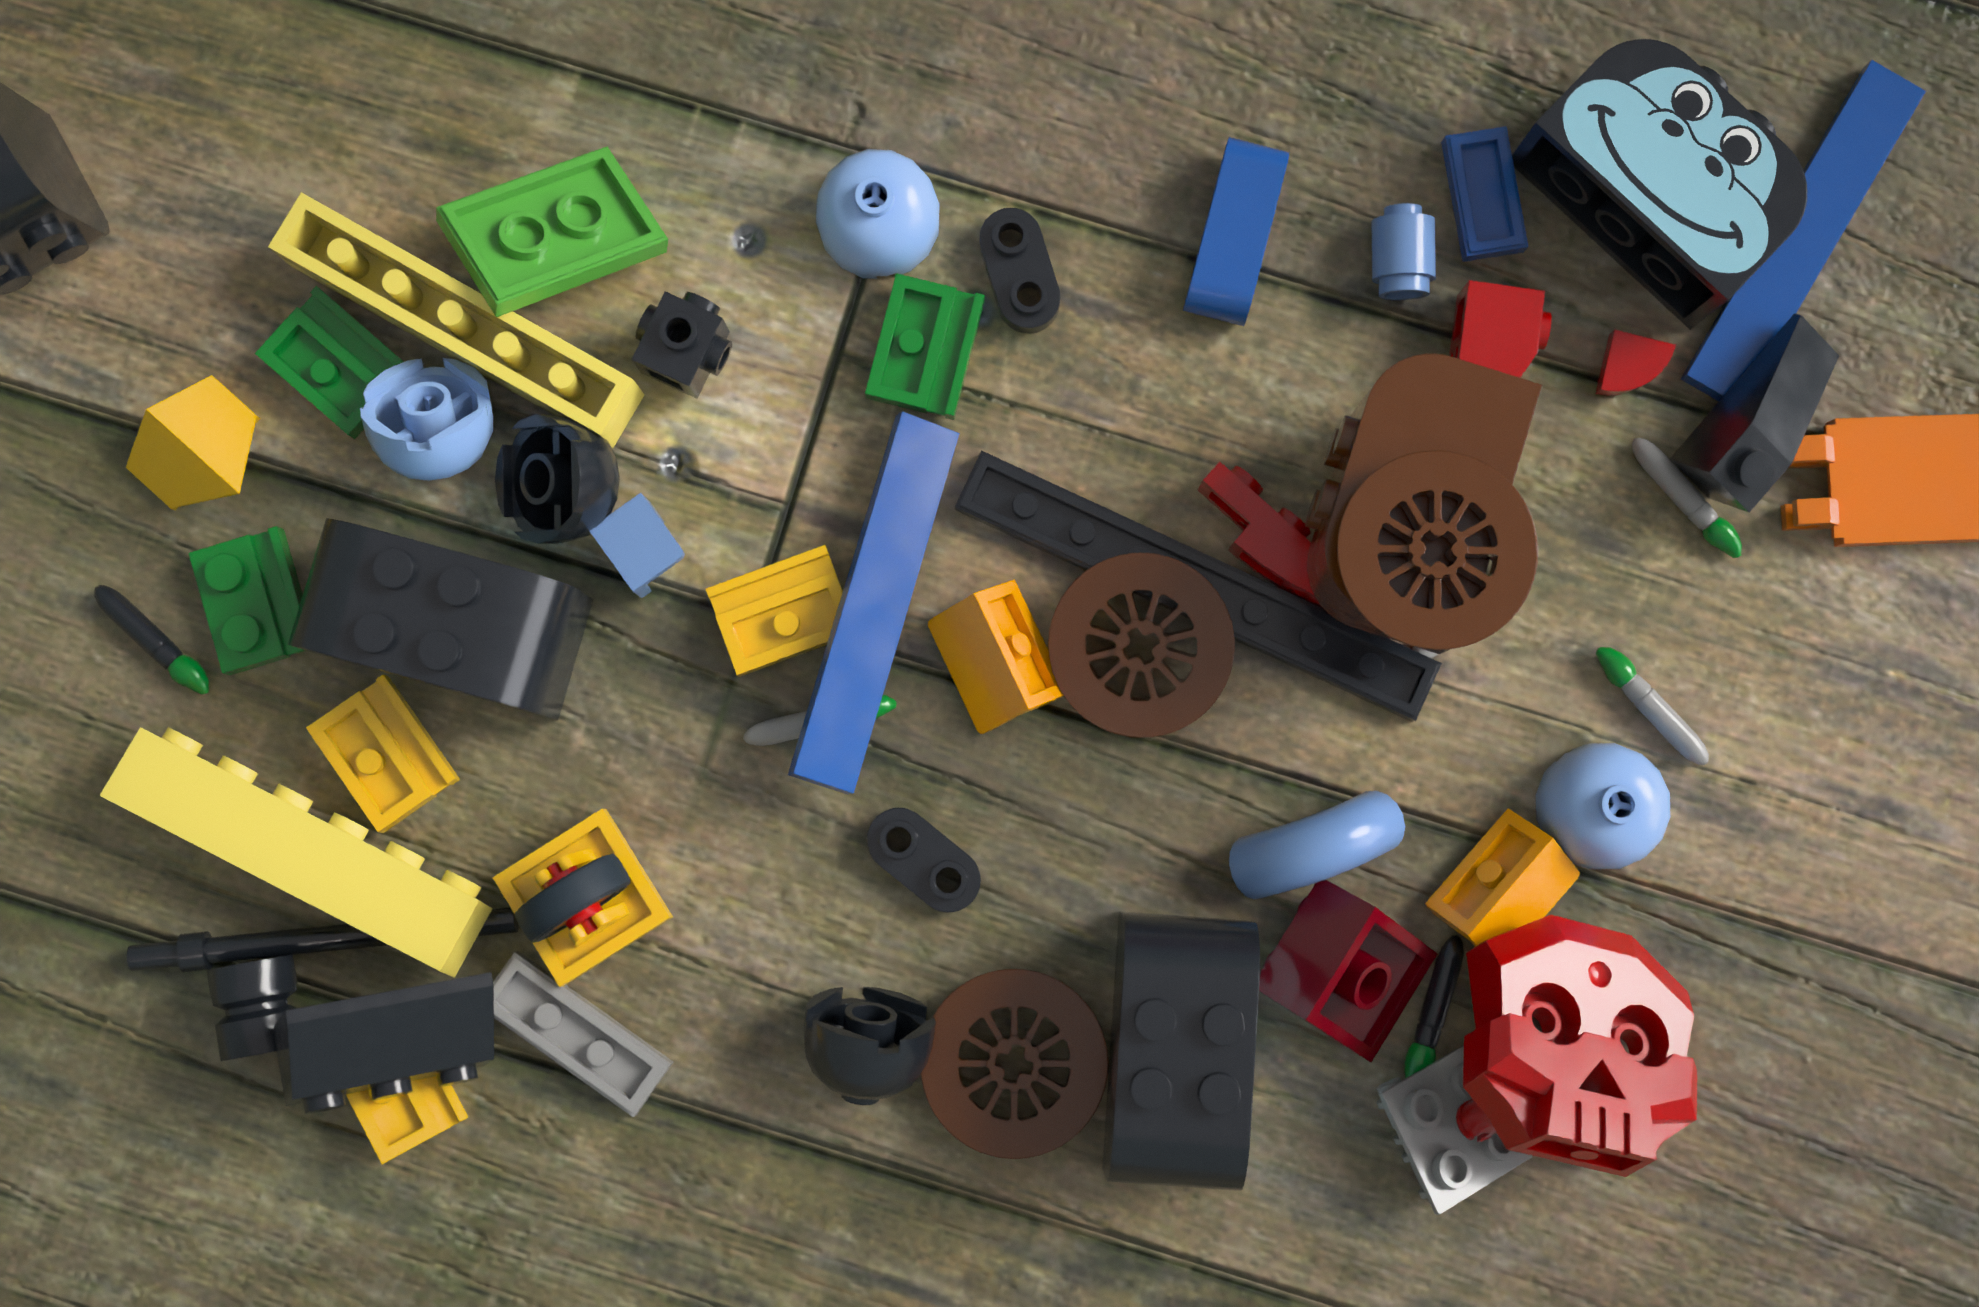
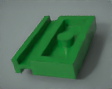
M896 273L865 391L866 399L926 414L929 412L954 420L985 302V295L979 293L974 295L958 291L955 287Z
M315 286L310 292L312 296L301 308L296 307L255 354L341 430L355 440L364 430L360 408L363 409L365 405L363 392L368 383L384 370L404 361L319 287Z
M275 526L268 528L266 532L253 536L250 534L188 553L222 674L231 676L306 651L288 645L303 594L284 529Z

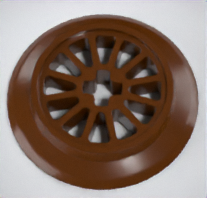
M1440 450L1421 451L1401 456L1386 463L1367 477L1357 488L1340 522L1337 556L1340 574L1351 600L1373 626L1387 636L1410 646L1443 650L1477 643L1500 630L1514 617L1525 602L1535 579L1538 564V540L1535 525L1525 501L1510 481L1488 464L1465 454ZM1427 495L1429 497V522L1425 521L1414 503L1413 497ZM1442 495L1458 501V505L1447 523L1442 520ZM1399 505L1403 508L1415 531L1390 517V512L1395 506ZM1469 507L1480 518V522L1460 532L1457 530V524L1466 508ZM1381 527L1404 540L1407 545L1379 544L1378 538ZM1485 529L1489 534L1492 547L1468 546L1465 544V539ZM1423 535L1431 541L1437 540L1441 536L1448 540L1451 545L1445 552L1446 558L1451 562L1448 567L1440 561L1435 562L1431 566L1426 565L1420 557L1427 549L1420 540ZM1378 556H1402L1407 559V563L1388 574H1384L1381 570ZM1465 558H1489L1492 561L1489 575L1487 576L1468 564ZM1412 570L1415 576L1403 597H1401L1389 585V581ZM1456 573L1463 575L1480 586V591L1473 598L1468 596ZM1424 579H1427L1429 582V609L1412 603V598ZM1441 579L1444 580L1457 601V607L1450 609L1442 608Z
M1129 553L1108 558L1095 564L1076 578L1068 587L1052 617L1048 650L1051 669L1060 691L1082 717L1099 728L1114 734L1146 738L1176 732L1195 722L1213 706L1225 688L1232 670L1235 637L1232 621L1223 599L1202 574L1191 566L1168 556L1154 553ZM1134 590H1150L1153 593L1145 618L1139 616L1133 595ZM1119 594H1125L1131 621H1126L1109 604L1108 600ZM1161 595H1166L1178 603V606L1160 622L1153 620ZM1099 609H1103L1120 628V631L1117 632L1093 625L1091 620ZM1182 612L1188 614L1194 625L1188 629L1170 633L1164 632V629ZM1139 628L1143 635H1149L1153 632L1157 635L1159 641L1152 647L1154 656L1152 659L1145 661L1139 653L1129 657L1125 652L1124 648L1131 642L1130 630ZM1092 634L1112 640L1116 645L1090 652L1087 650V635ZM1193 636L1197 638V652L1195 654L1167 646L1168 643ZM1114 655L1119 657V660L1102 676L1097 675L1090 662ZM1169 657L1192 665V668L1184 679H1180L1163 658ZM1123 667H1128L1130 672L1124 692L1119 693L1106 684ZM1152 668H1158L1175 687L1163 694H1159ZM1138 671H1142L1145 674L1150 697H1133L1131 695Z
M1002 969L979 975L955 989L938 1007L933 1015L936 1021L933 1047L928 1063L921 1072V1079L927 1101L933 1113L945 1129L957 1140L989 1156L1005 1159H1023L1040 1156L1063 1146L1088 1124L1096 1112L1105 1091L1108 1077V1051L1102 1028L1095 1014L1082 997L1072 988L1049 975L1037 971ZM1004 1007L1011 1009V1031L1009 1037H1004L991 1015L993 1010ZM1020 1007L1029 1008L1037 1012L1024 1037L1018 1036V1008ZM1045 1017L1049 1018L1059 1028L1058 1032L1036 1045L1031 1044V1040L1042 1019ZM984 1018L995 1036L997 1044L992 1045L970 1033L969 1029L978 1019ZM963 1040H967L988 1052L990 1056L988 1058L959 1057L961 1043ZM1060 1040L1067 1042L1069 1049L1068 1058H1040L1038 1056L1040 1052ZM1012 1045L1024 1047V1058L1033 1062L1031 1071H1020L1016 1081L1004 1078V1067L995 1063L998 1053L1009 1054ZM987 1067L990 1071L970 1084L964 1085L961 1081L959 1068ZM1042 1067H1068L1067 1081L1064 1085H1061L1040 1073L1039 1069ZM991 1081H996L997 1085L986 1106L980 1107L970 1097V1093ZM1038 1081L1057 1091L1059 1096L1048 1107H1045L1031 1083ZM1004 1089L1011 1091V1115L1007 1118L992 1114L991 1112ZM1019 1089L1026 1090L1037 1109L1036 1114L1022 1118L1018 1117Z

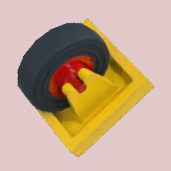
M603 808L492 877L514 912L524 934L535 946L559 987L572 982L673 918L609 812Z

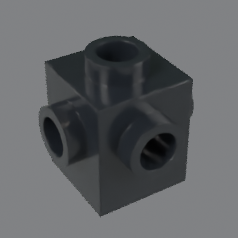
M665 291L658 306L650 304L639 321L635 337L640 340V343L631 360L642 374L698 399L709 374L711 373L715 376L720 374L732 349V341L727 339L730 331L724 319L718 316L720 307L692 292L687 291L683 299Z

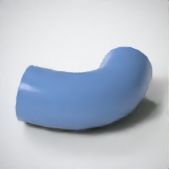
M1366 791L1311 816L1241 837L1233 843L1230 851L1229 866L1232 878L1237 888L1245 896L1251 899H1259L1305 887L1337 876L1396 848L1404 837L1405 822L1403 813L1398 804L1387 794L1379 791Z

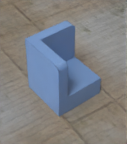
M642 493L636 495L608 515L597 527L590 530V533L628 586L641 598L652 591L648 586L651 581L681 561L685 556L683 549L665 526L664 520Z

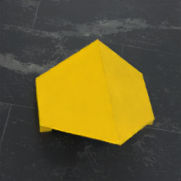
M211 375L146 409L125 468L172 510H176L181 506L240 494L254 427L261 418L217 378Z

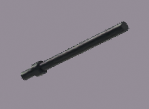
M511 907L492 909L478 936L517 933L519 924ZM349 924L212 937L208 931L180 934L177 941L130 945L127 949V964L131 971L179 966L182 972L210 970L213 964L218 962L387 946L388 944Z

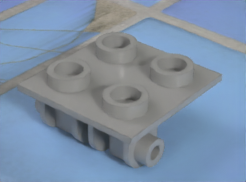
M1464 1045L1402 1081L1400 1077L1394 1078L1376 1088L1380 1097L1376 1104L1379 1109L1385 1110L1393 1129L1397 1133L1393 1137L1395 1144L1403 1145L1405 1152L1401 1157L1404 1163L1411 1162L1410 1165L1421 1186L1418 1193L1422 1199L1428 1198L1435 1215H1440L1532 1158V1155L1507 1150L1497 1133L1485 1141L1477 1142V1136L1475 1139L1469 1140L1460 1132L1456 1122L1457 1109L1462 1103L1472 1099L1463 1088Z

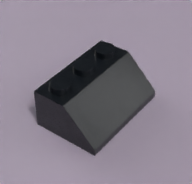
M491 972L284 1011L274 1025L273 1033L285 1105L291 1106L303 1103L305 1114H312L346 1106L345 1094L371 1089L372 1099L381 1100L413 1092L411 1081L437 1076L439 1087L478 1079L477 1068L483 1067L494 1060V985Z

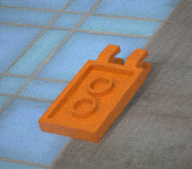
M1979 414L1835 418L1825 423L1824 434L1804 435L1795 458L1788 467H1827L1829 498L1796 499L1792 501V504L1781 505L1782 531L1831 529L1834 547L1979 542Z

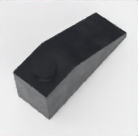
M1793 314L1673 454L1670 460L1709 499L1750 513L1792 464L1839 355L1802 315Z

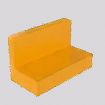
M1015 579L975 592L928 621V628L978 733L984 734L992 731L1024 713L1052 703L1064 696L1054 678L1047 646Z
M1508 808L1428 899L1425 905L1436 917L1460 933L1476 947L1485 940L1545 917L1578 879L1580 872L1553 837Z

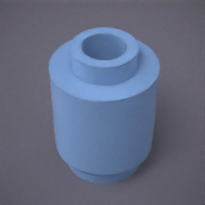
M1418 204L1389 205L1384 208V216L1374 218L1371 221L1372 282L1379 284V297L1383 299L1412 300L1427 297L1430 295V282L1436 279L1435 218L1431 215L1422 214V206Z

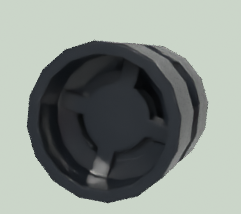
M293 955L206 970L212 1004L217 1008L225 1010L226 1017H223L215 1025L220 1061L275 1052L274 1025L284 1011L298 1008L291 1004L288 1005L287 1000L297 990Z

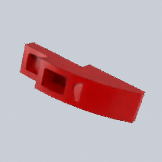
M1219 462L1203 479L1198 491L1243 530L1228 551L1255 573L1280 589L1323 608L1311 589L1307 572V559L1311 545L1307 537L1311 533L1310 529L1305 527V523L1290 510L1282 508L1279 512H1276L1259 496L1263 492L1262 486L1244 469L1235 465L1229 470Z

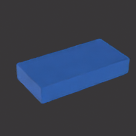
M1507 126L1445 136L1441 144L1462 262L1524 253L1528 248V241Z

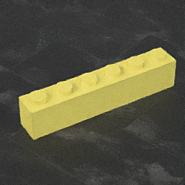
M302 192L268 246L296 270L448 356L475 367L480 374L547 412L578 422L605 438L611 448H614L645 395L632 378L512 311L496 317L481 293Z
M141 727L139 728L102 790L101 797L428 966L455 978L492 911L491 907L475 899L481 889L480 886L449 870L445 871L441 880L419 870L425 860L420 855L392 841L389 842L385 851L364 842L363 840L369 830L334 812L328 823L307 813L313 801L281 784L277 785L273 794L254 786L252 783L258 775L257 772L224 755L217 766L197 756L203 747L202 744L169 727L162 738Z

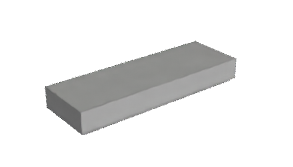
M519 951L513 953L493 981L494 1018L632 1117L638 1114L674 1063L567 985L559 987L550 973Z

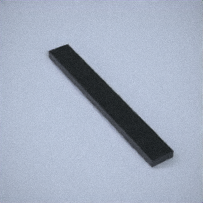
M982 450L955 505L956 511L1085 571L1108 558L1129 553H1154L1179 560L1202 574L1217 590L1229 612L1236 641L1411 722L1417 720L1442 664L1389 638L1348 626L1332 617L1324 608ZM1150 590L1133 591V593L1150 601L1152 599L1153 593ZM1161 595L1157 603L1171 611L1178 606L1177 602L1166 595ZM1182 612L1180 614L1190 619L1186 612Z

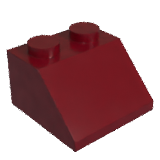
M1323 880L1315 883L1308 896L1302 900L1297 914L1278 945L1266 958L1263 969L1260 972L1259 992L1371 1063L1438 953L1377 907L1328 880Z

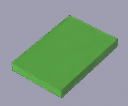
M608 146L436 207V221L496 317L667 252V236Z

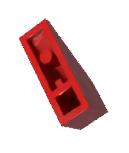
M1469 280L1457 295L1449 356L1521 378L1538 353V349L1544 350L1549 340L1552 315L1551 312L1543 311L1545 291Z

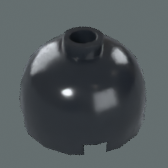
M534 414L519 420L512 429H521V431L516 435L512 445L502 444L497 456L495 487L498 506L503 517H514L517 526L522 530L515 531V533L523 540L538 544H559L589 536L591 534L590 530L597 527L612 513L618 499L620 482L618 463L609 442L597 433L566 417Z
M843 987L815 994L806 1004L804 1020L806 1059L812 1073L829 1089L841 1094L845 1101L856 1105L875 1104L880 1099L889 1098L911 1087L926 1067L933 1047L936 1021L934 1017L926 1020L927 1006L921 1001L899 992L877 987H863L862 994L865 999H842Z

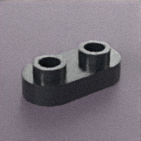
M1003 208L997 210L983 223L979 242L980 252L1000 316L1015 331L1029 334L1040 332L1053 323L1060 307V290L1040 226L1032 215L1022 209ZM1013 229L1018 231L1023 239L1019 245L1007 247L1000 242V234L1005 230ZM1025 288H1033L1039 292L1041 300L1034 306H1025L1019 302L1017 298L1018 293Z
M892 808L879 814L871 823L867 834V846L874 861L927 905L941 912H956L966 908L974 901L981 885V875L976 862L923 817L906 808ZM896 827L905 828L911 835L909 848L900 853L892 851L887 844L888 833ZM947 867L954 868L961 876L960 887L952 893L941 891L936 883L937 874Z

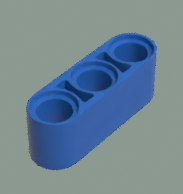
M1228 137L1183 311L1240 326L1245 325L1290 152Z

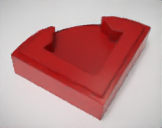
M1619 330L1612 331L1608 337L1595 394L1606 396L1621 395L1646 385L1656 378L1667 366L1674 353L1676 344Z

